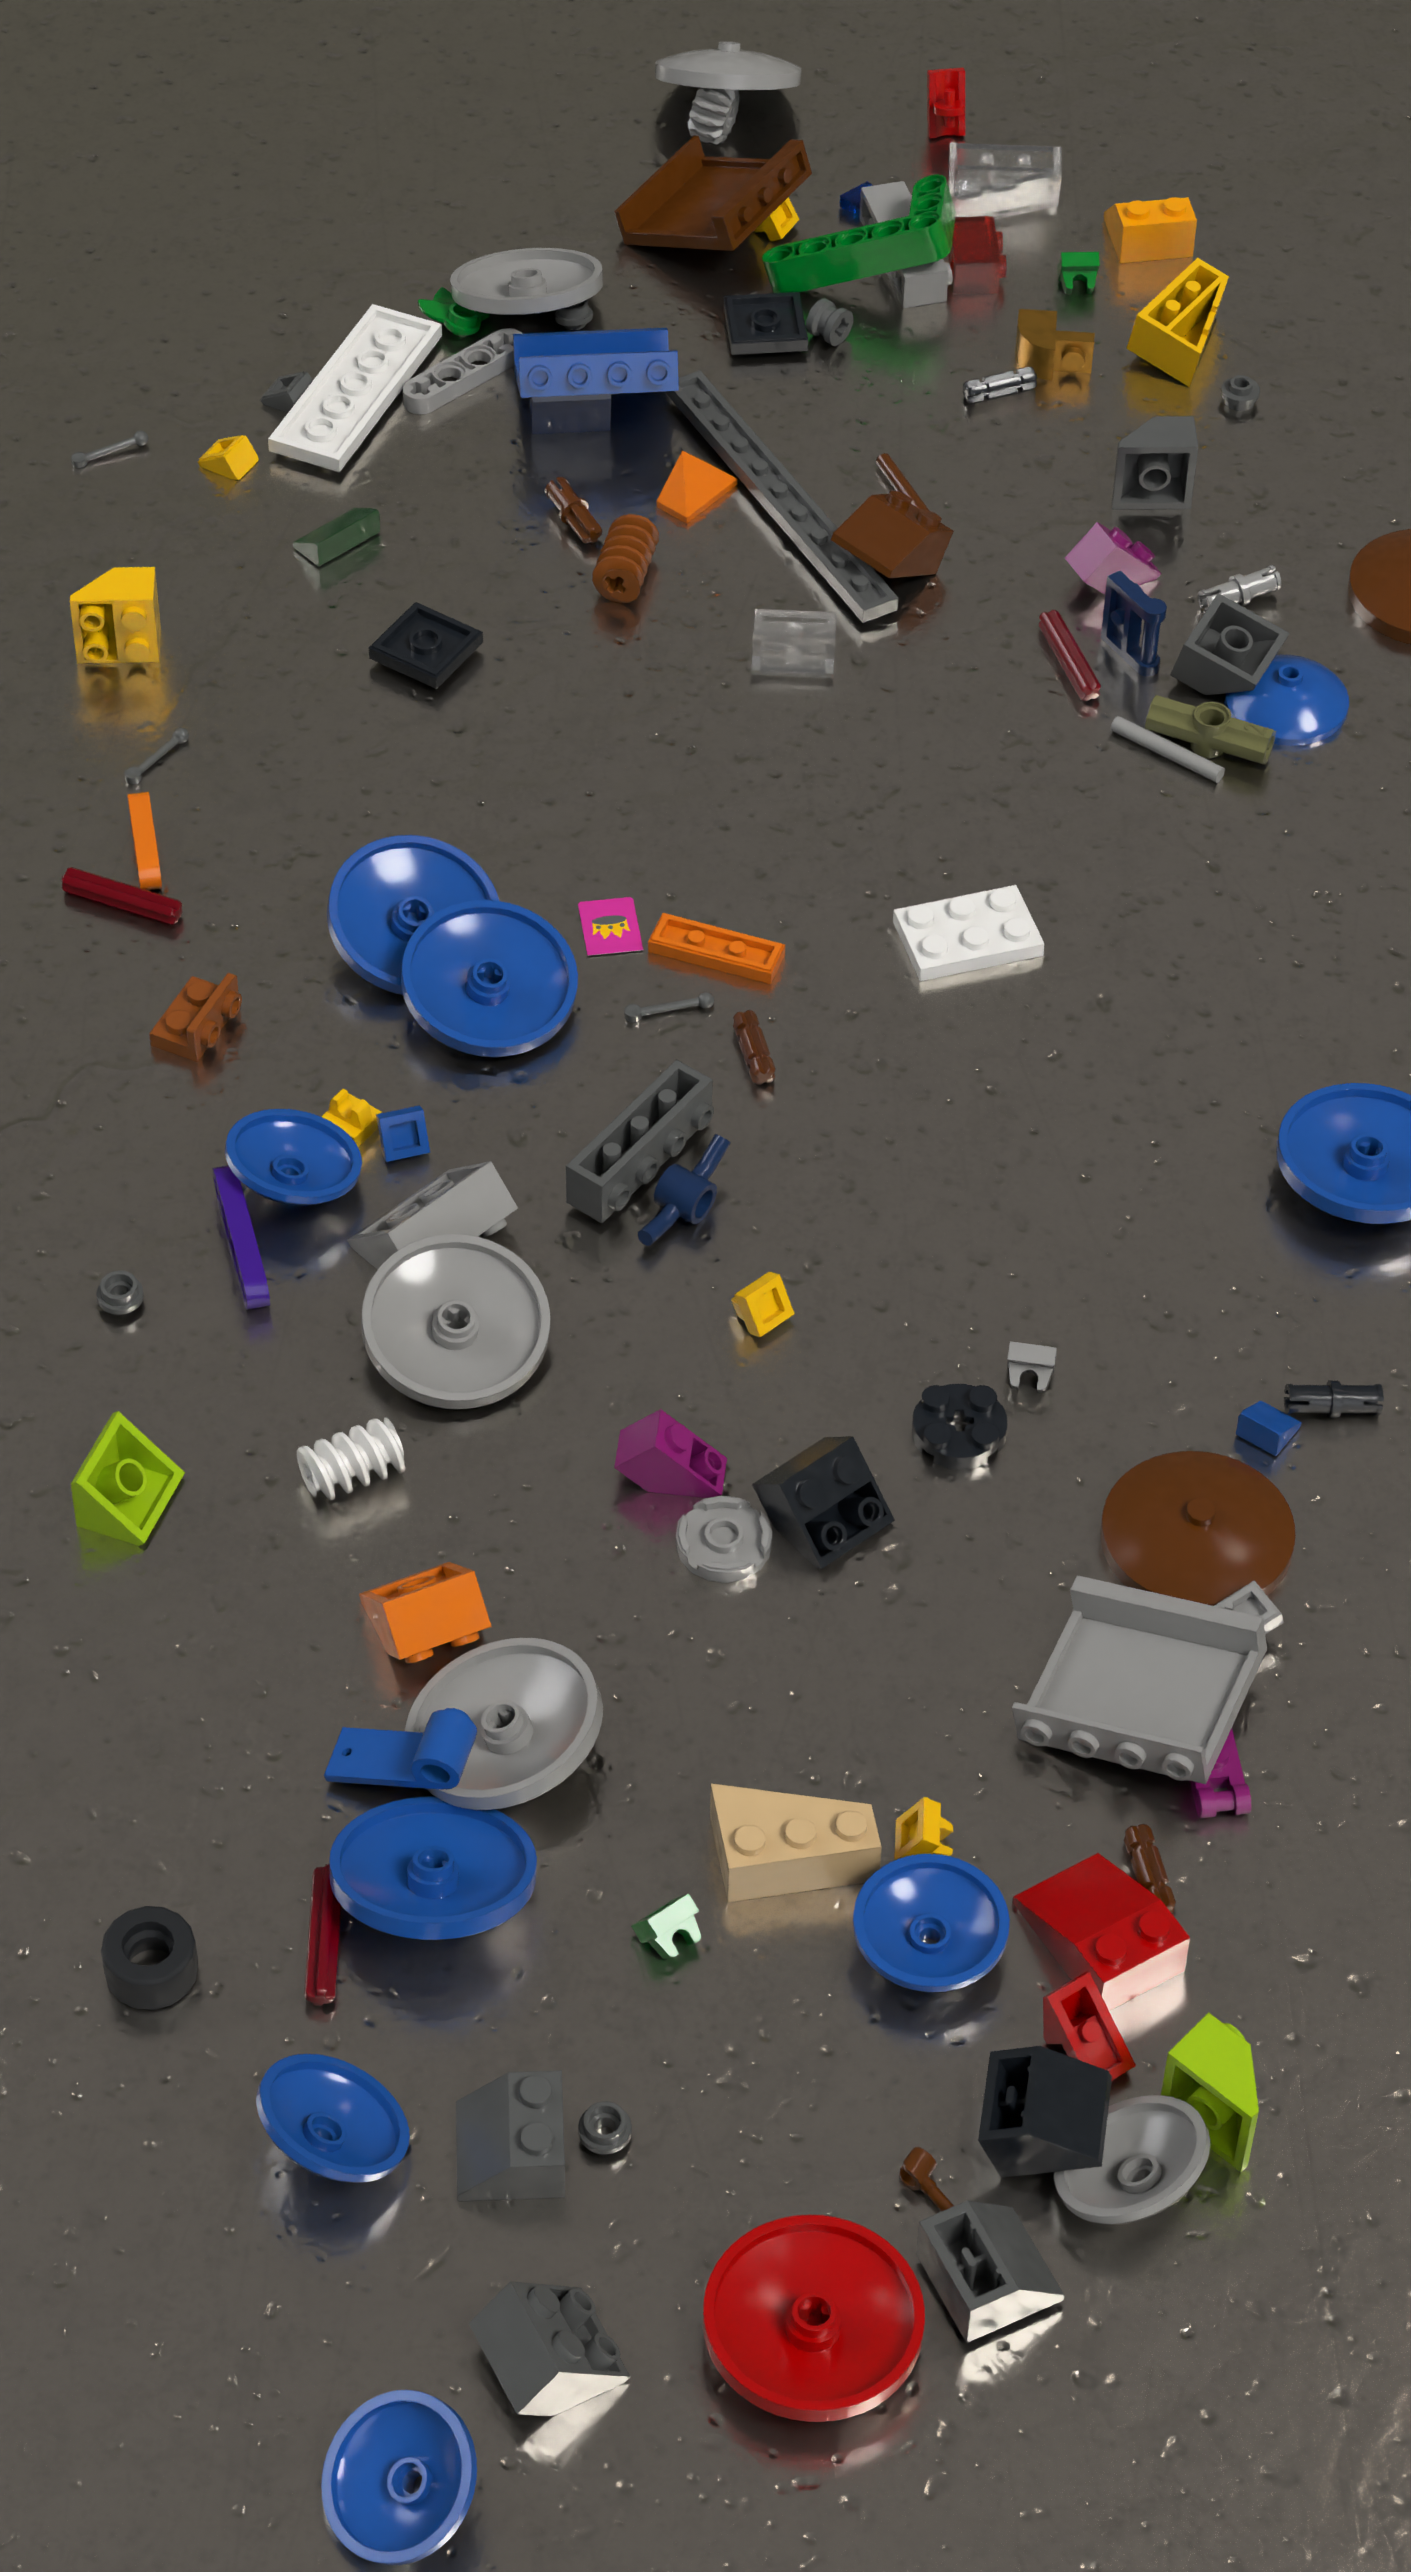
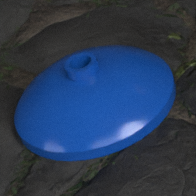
M1280 654L1275 656L1254 690L1225 693V706L1230 710L1232 718L1276 731L1274 744L1299 746L1324 740L1341 728L1348 714L1349 695L1345 685L1338 676L1322 664L1301 656Z
M268 1109L249 1114L232 1126L227 1135L225 1145V1157L228 1166L243 1184L265 1198L290 1205H317L345 1195L357 1183L362 1166L360 1150L349 1134L323 1117L299 1110Z
M940 1854L906 1856L881 1867L862 1886L857 1896L853 1913L855 1940L861 1954L869 1965L891 1982L905 1988L923 1992L956 1990L984 1977L994 1968L1003 1955L1010 1927L1007 1904L996 1884L984 1872L968 1862ZM933 1939L937 1943L927 1944L922 1942V1940Z
M319 2054L288 2056L274 2063L266 2071L258 2086L256 2106L261 2123L267 2134L285 2156L315 2175L340 2182L354 2183L378 2180L393 2172L401 2163L408 2150L410 2139L409 2126L399 2103L379 2081L348 2062Z
M415 2390L386 2392L359 2406L338 2429L327 2451L323 2466L321 2483L323 2507L330 2527L336 2537L357 2556L383 2565L413 2563L440 2549L462 2524L475 2492L477 2458L470 2432L462 2418L447 2403L434 2396ZM421 2475V2486L419 2490L414 2493V2481L418 2476Z

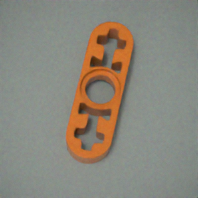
M149 792L127 794L140 888L148 891L162 889Z

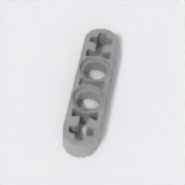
M512 328L498 330L409 379L403 386L405 409L413 414H428L513 367V334L523 333ZM474 361L488 362L484 365L471 364ZM448 377L458 378L456 381H443L441 379Z

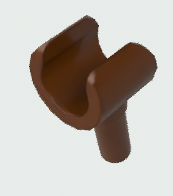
M915 2147L905 2158L903 2166L900 2168L899 2176L901 2182L909 2189H920L941 2212L953 2207L954 2205L929 2177L937 2167L935 2159L926 2150Z

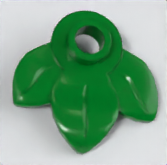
M444 287L437 291L433 300H418L419 309L423 314L433 320L444 323L453 334L462 337L478 332L481 327V321L489 318L491 314L460 306Z

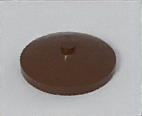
M1411 529L1382 535L1369 542L1359 551L1351 565L1348 594L1353 608L1370 627L1389 638L1410 645Z
M1203 1451L1166 1453L1145 1460L1131 1468L1111 1489L1103 1508L1100 1529L1102 1550L1106 1561L1124 1586L1211 1606L1218 1604L1254 1580L1267 1596L1271 1594L1284 1579L1290 1567L1296 1537L1291 1509L1282 1493L1267 1477L1239 1460Z

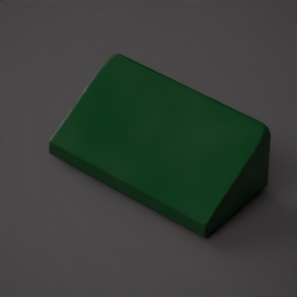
M353 508L293 542V547L319 567L379 533V511L375 508Z

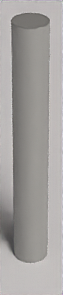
M1117 716L1111 724V731L1216 783H1219L1224 776V767L1120 716Z

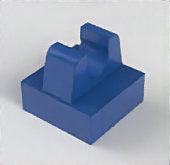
M420 1105L376 1114L382 1154L386 1162L430 1153L424 1110Z

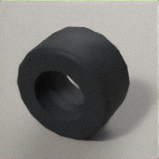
M143 1906L122 1914L111 1923L105 1932L101 1948L104 1974L109 1990L120 2002L136 2009H159L170 2006L187 1995L195 1983L198 1970L196 1941L191 1926L180 1914L165 1907ZM150 1949L162 1950L170 1954L168 1958L159 1964L151 1966H141L130 1962L140 1952Z

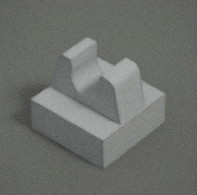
M1010 1341L1007 1364L1011 1388L1018 1390L1021 1376L1025 1373H1033L1038 1378L1037 1392L1044 1393L1048 1387L1051 1375L1055 1371L1057 1348Z

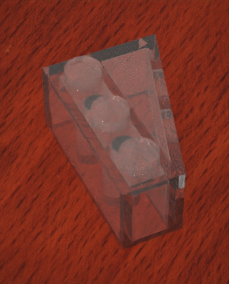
M950 143L947 184L956 211L954 228L1057 207L1062 175V147Z

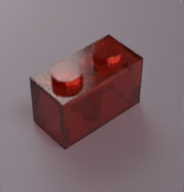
M994 216L955 217L952 247L948 254V261L953 276V294H996L999 292V279L1006 278L1007 262L1006 255H1000L1003 253L1002 231H996Z

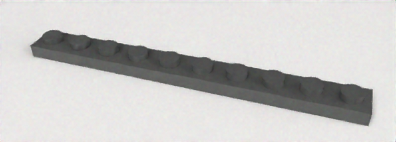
M699 370L679 377V391H666L667 396L862 623L897 611L899 599L897 595L870 565L831 541L833 532L838 529L836 525L702 371Z

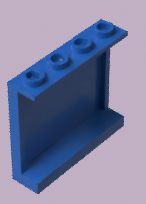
M667 328L513 334L514 373L521 398L679 391L678 351L669 350Z

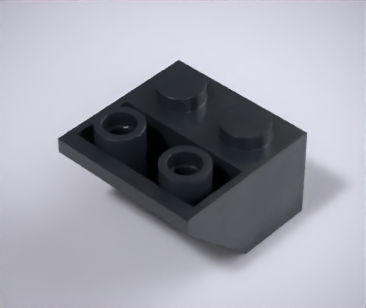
M853 1436L824 1437L752 1484L772 1526L817 1569L824 1568L895 1521Z
M1042 2046L991 2051L978 2141L1000 2177L1102 2167L1112 2076L1109 2071Z

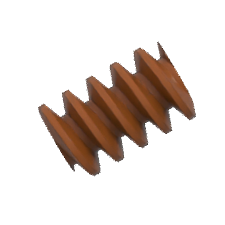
M633 514L623 515L615 519L608 530V535L605 538L600 556L592 572V581L596 590L612 602L630 603L637 599L641 591L644 577L648 572V566L652 561L656 545L659 542V532L648 518Z

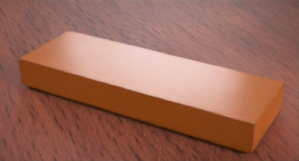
M662 913L648 940V952L772 984L785 956V944Z

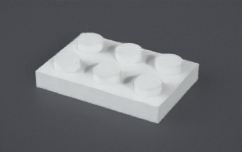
M1017 885L894 909L893 911L894 926L919 981L1044 955V942Z

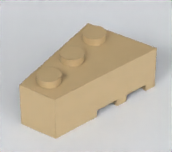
M711 1784L710 1821L728 1902L865 1883L880 1869L882 1847L871 1804Z

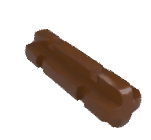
M747 1010L744 1013L737 1012L733 1017V1027L736 1036L740 1038L738 1042L745 1062L751 1068L749 1070L751 1079L758 1085L764 1082L771 1083L775 1079L774 1072L776 1068L772 1058L769 1056L770 1052L762 1029L758 1026L760 1023L757 1015L752 1010Z
M1147 1824L1128 1827L1125 1830L1124 1843L1128 1854L1133 1856L1130 1861L1137 1882L1160 1898L1173 1914L1176 1901L1172 1889L1166 1885L1169 1880L1159 1850L1156 1846H1153V1843L1156 1841L1152 1829Z

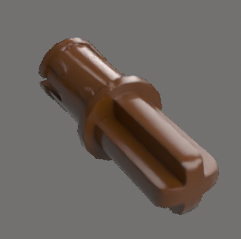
M556 478L561 489L551 480L545 487V494L560 511L559 517L561 521L566 525H570L583 543L595 544L602 535V528L588 511L589 505L587 501L577 496L566 478Z

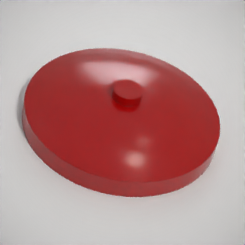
M796 2215L762 2224L741 2236L723 2253L716 2263L706 2286L703 2303V2332L707 2350L715 2367L728 2385L744 2399L762 2410L784 2418L806 2422L836 2421L862 2414L887 2400L906 2381L916 2364L922 2347L925 2306L921 2288L913 2270L898 2250L887 2240L868 2228L849 2220L825 2215Z

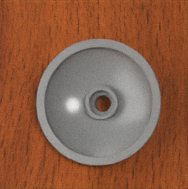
M1148 2095L1115 2103L1109 2106L1102 2167L1054 2172L1056 2189L1065 2206L1082 2219L1103 2224H1125L1146 2219L1169 2208L1194 2185L1208 2160L1210 2152L1209 2131L1201 2115L1193 2106L1174 2097Z

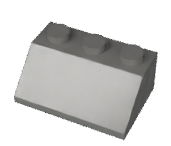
M491 1161L447 1170L347 1241L354 1251L378 1270L399 1249L420 1239L444 1234H462L476 1237L482 1234L483 1237L490 1236L507 1225L505 1217L518 1209Z

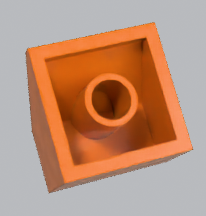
M451 1562L359 1594L361 1603L387 1654L399 1660L405 1659L406 1663L427 1659L434 1655L432 1648L450 1642L452 1647H457L476 1641L480 1638L478 1631L492 1627L475 1571Z

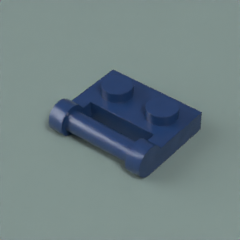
M1121 570L1107 576L1101 639L1138 674L1145 677L1156 675L1160 669V657L1157 651L1160 625L1166 618L1167 606L1165 602L1161 599L1150 598L1137 583L1130 580ZM1142 619H1143V620H1144V628H1143L1142 646L1140 647V646H1139V643H1140V635H1141V632H1142L1141 626H1142Z

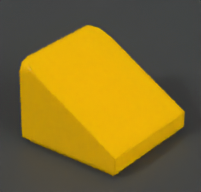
M240 435L218 439L199 458L198 464L204 469L229 479L240 480L258 462L259 458L247 436Z

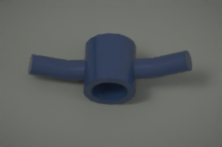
M715 1134L700 1161L692 1171L679 1164H673L666 1169L659 1179L654 1192V1202L661 1206L662 1210L638 1231V1239L642 1244L650 1246L679 1217L692 1224H698L707 1216L717 1195V1186L708 1179L716 1170L731 1142Z

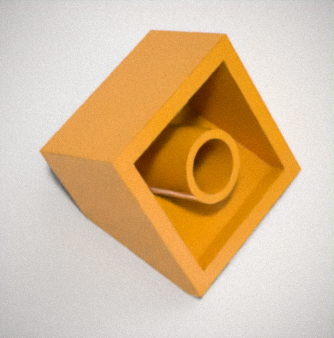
M1171 197L1163 200H1136L1129 203H1118L1104 212V221L1119 263L1193 257L1197 219L1189 197Z

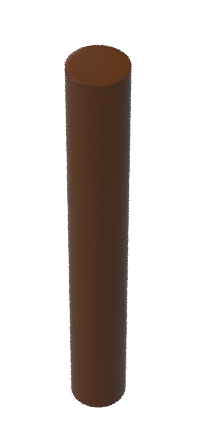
M889 454L879 455L876 459V465L895 491L908 495L912 499L911 504L920 510H929Z

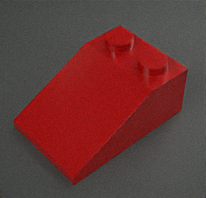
M1099 1853L1013 1896V1904L1071 1980L1084 1972H1090L1109 2011L1185 1971L1190 1936L1160 1898Z

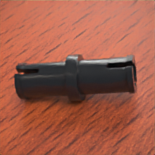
M1328 1380L1326 1385L1286 1384L1284 1393L1289 1394V1397H1284L1286 1414L1326 1413L1328 1418H1339L1341 1413H1374L1380 1415L1383 1410V1405L1378 1404V1401H1384L1381 1384L1341 1385L1338 1380Z

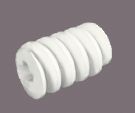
M387 1417L384 1418V1423L379 1419L369 1420L366 1430L360 1425L351 1427L349 1437L343 1432H337L332 1436L331 1443L326 1439H319L314 1444V1451L308 1446H301L297 1450V1460L308 1491L315 1498L317 1495L316 1491L322 1490L328 1500H334V1484L337 1483L341 1485L347 1494L352 1493V1477L355 1476L363 1486H370L369 1471L373 1469L382 1480L388 1478V1463H392L399 1473L405 1472L403 1447L395 1427Z

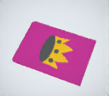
M624 897L578 903L588 956L643 950L633 898Z

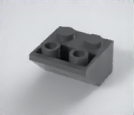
M967 2200L919 2221L916 2255L966 2343L1064 2300L1061 2288L1013 2207Z
M510 2281L469 2323L516 2414L555 2416L624 2384L630 2378L620 2358L619 2347L607 2335L595 2313L596 2307L593 2300L581 2287Z

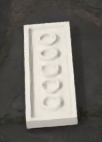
M372 304L268 438L269 451L340 472L403 389L404 383L412 377L442 337V324Z

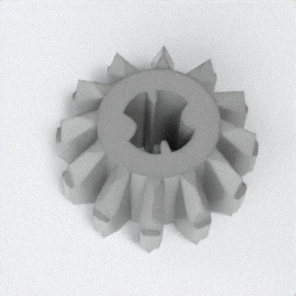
M700 88L697 90L695 100L692 101V109L689 112L688 128L690 135L699 136L700 141L707 144L709 142L716 145L722 144L726 140L727 135L731 133L732 126L736 122L735 118L739 111L738 105L740 103L738 90Z

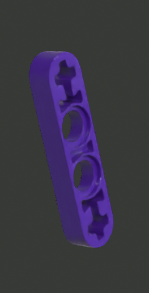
M228 1165L212 1168L216 1197L246 1310L270 1306L267 1279L241 1181L235 1176Z

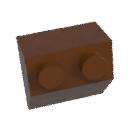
M890 491L889 494L871 495L833 532L831 541L888 578L936 574L954 531L942 524V518L936 513L924 509L920 510L911 504L912 499L908 495L899 491Z

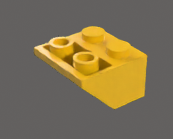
M113 567L70 595L77 664L159 662L161 623L155 567Z

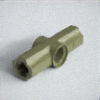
M1155 695L1150 704L1145 723V729L1190 742L1191 750L1201 757L1214 758L1227 753L1266 765L1271 755L1276 737V731L1273 729L1232 718L1230 710L1221 703L1204 702L1195 707Z

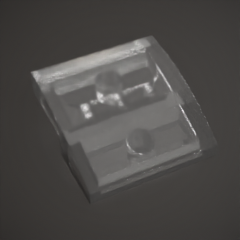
M755 609L751 675L833 678L836 612Z

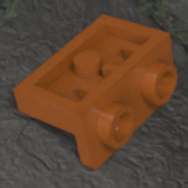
M227 973L219 985L192 976L149 1033L150 1045L198 1062L207 1048H212L216 1044L220 1031L229 1018L233 1019L240 1010L242 996L238 992L237 975Z

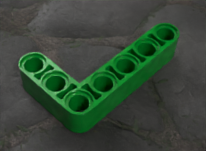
M939 174L929 175L915 183L909 216L787 243L767 250L762 256V261L773 293L808 291L928 264L945 258L951 251L956 217L946 177Z

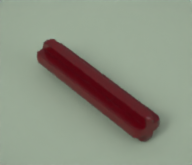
M1056 610L1041 613L1039 616L1041 621L1038 626L1079 698L1085 702L1091 698L1096 700L1100 696L1101 684L1060 613Z
M74 867L67 868L61 879L62 889L67 893L160 922L174 925L177 924L182 916V903L177 899Z
M326 1864L325 1867H316L312 1875L304 1997L312 2002L314 2006L332 2003L336 1995L341 1905L334 1896L330 1885L329 1864Z

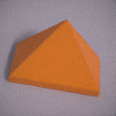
M682 450L656 501V507L688 524L737 486L738 479Z

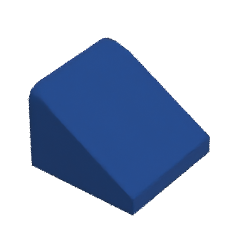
M1259 1401L1240 1413L1236 1435L1277 1456L1301 1427V1422L1271 1405Z

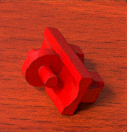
M964 68L927 70V122L929 138L946 135L965 136Z

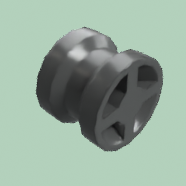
M826 298L820 299L814 304L808 314L806 330L816 337L824 336L825 342L838 346L844 342L851 331L853 314L845 308L837 309L835 304Z

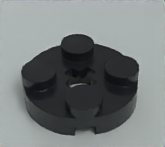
M948 1384L944 1386L932 1385L922 1392L921 1400L915 1406L913 1412L912 1438L915 1446L921 1453L924 1448L927 1453L934 1456V1463L949 1469H973L987 1463L988 1456L995 1453L997 1449L999 1453L1004 1447L1007 1434V1415L1003 1406L998 1402L997 1393L993 1388L985 1385ZM961 1421L968 1425H966L965 1431L960 1432L956 1431L955 1425L950 1423Z

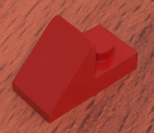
M1090 1972L1080 1974L1043 1997V2038L1046 2044H1062L1067 2056L1109 2071L1112 2081L1136 2066Z

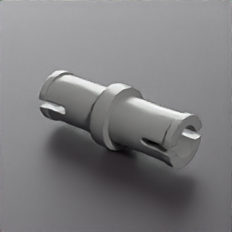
M1270 565L1265 569L1245 576L1240 573L1230 576L1228 582L1198 592L1200 608L1209 607L1218 593L1241 606H1245L1250 603L1252 598L1280 590L1282 585L1280 574L1278 571L1275 572V566Z

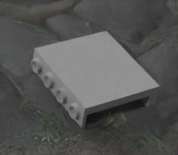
M1077 1575L1070 1589L1073 1612L1027 1705L1014 1702L1012 1706L1018 1739L1027 1741L1035 1746H1049L1073 1752L1085 1758L1094 1757L1119 1763L1130 1769L1140 1768L1165 1774L1176 1780H1190L1206 1784L1267 1651L1263 1617Z

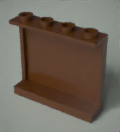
M694 135L614 211L624 244L734 251L812 174L803 140L790 139L771 159L709 157L704 155L699 136Z

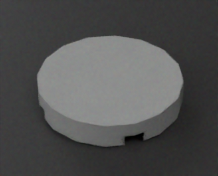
M721 1495L702 1499L693 1505V1510L689 1511L686 1515L684 1513L678 1521L676 1549L680 1561L691 1573L708 1581L729 1583L746 1579L760 1571L770 1557L772 1529L768 1517L761 1510L759 1514L757 1510L750 1507V1502L742 1498Z

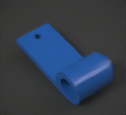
M446 1708L433 1712L428 1719L424 1733L342 1727L324 1777L328 1782L441 1790L452 1789L460 1782L477 1735V1727L465 1712L456 1708Z

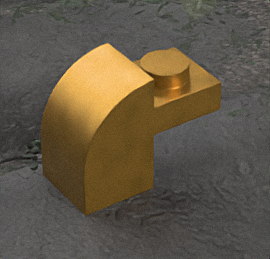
M1019 309L1015 357L1021 368L1032 367L1037 378L1052 380L1053 371L1091 373L1095 333L1056 330L1057 311Z

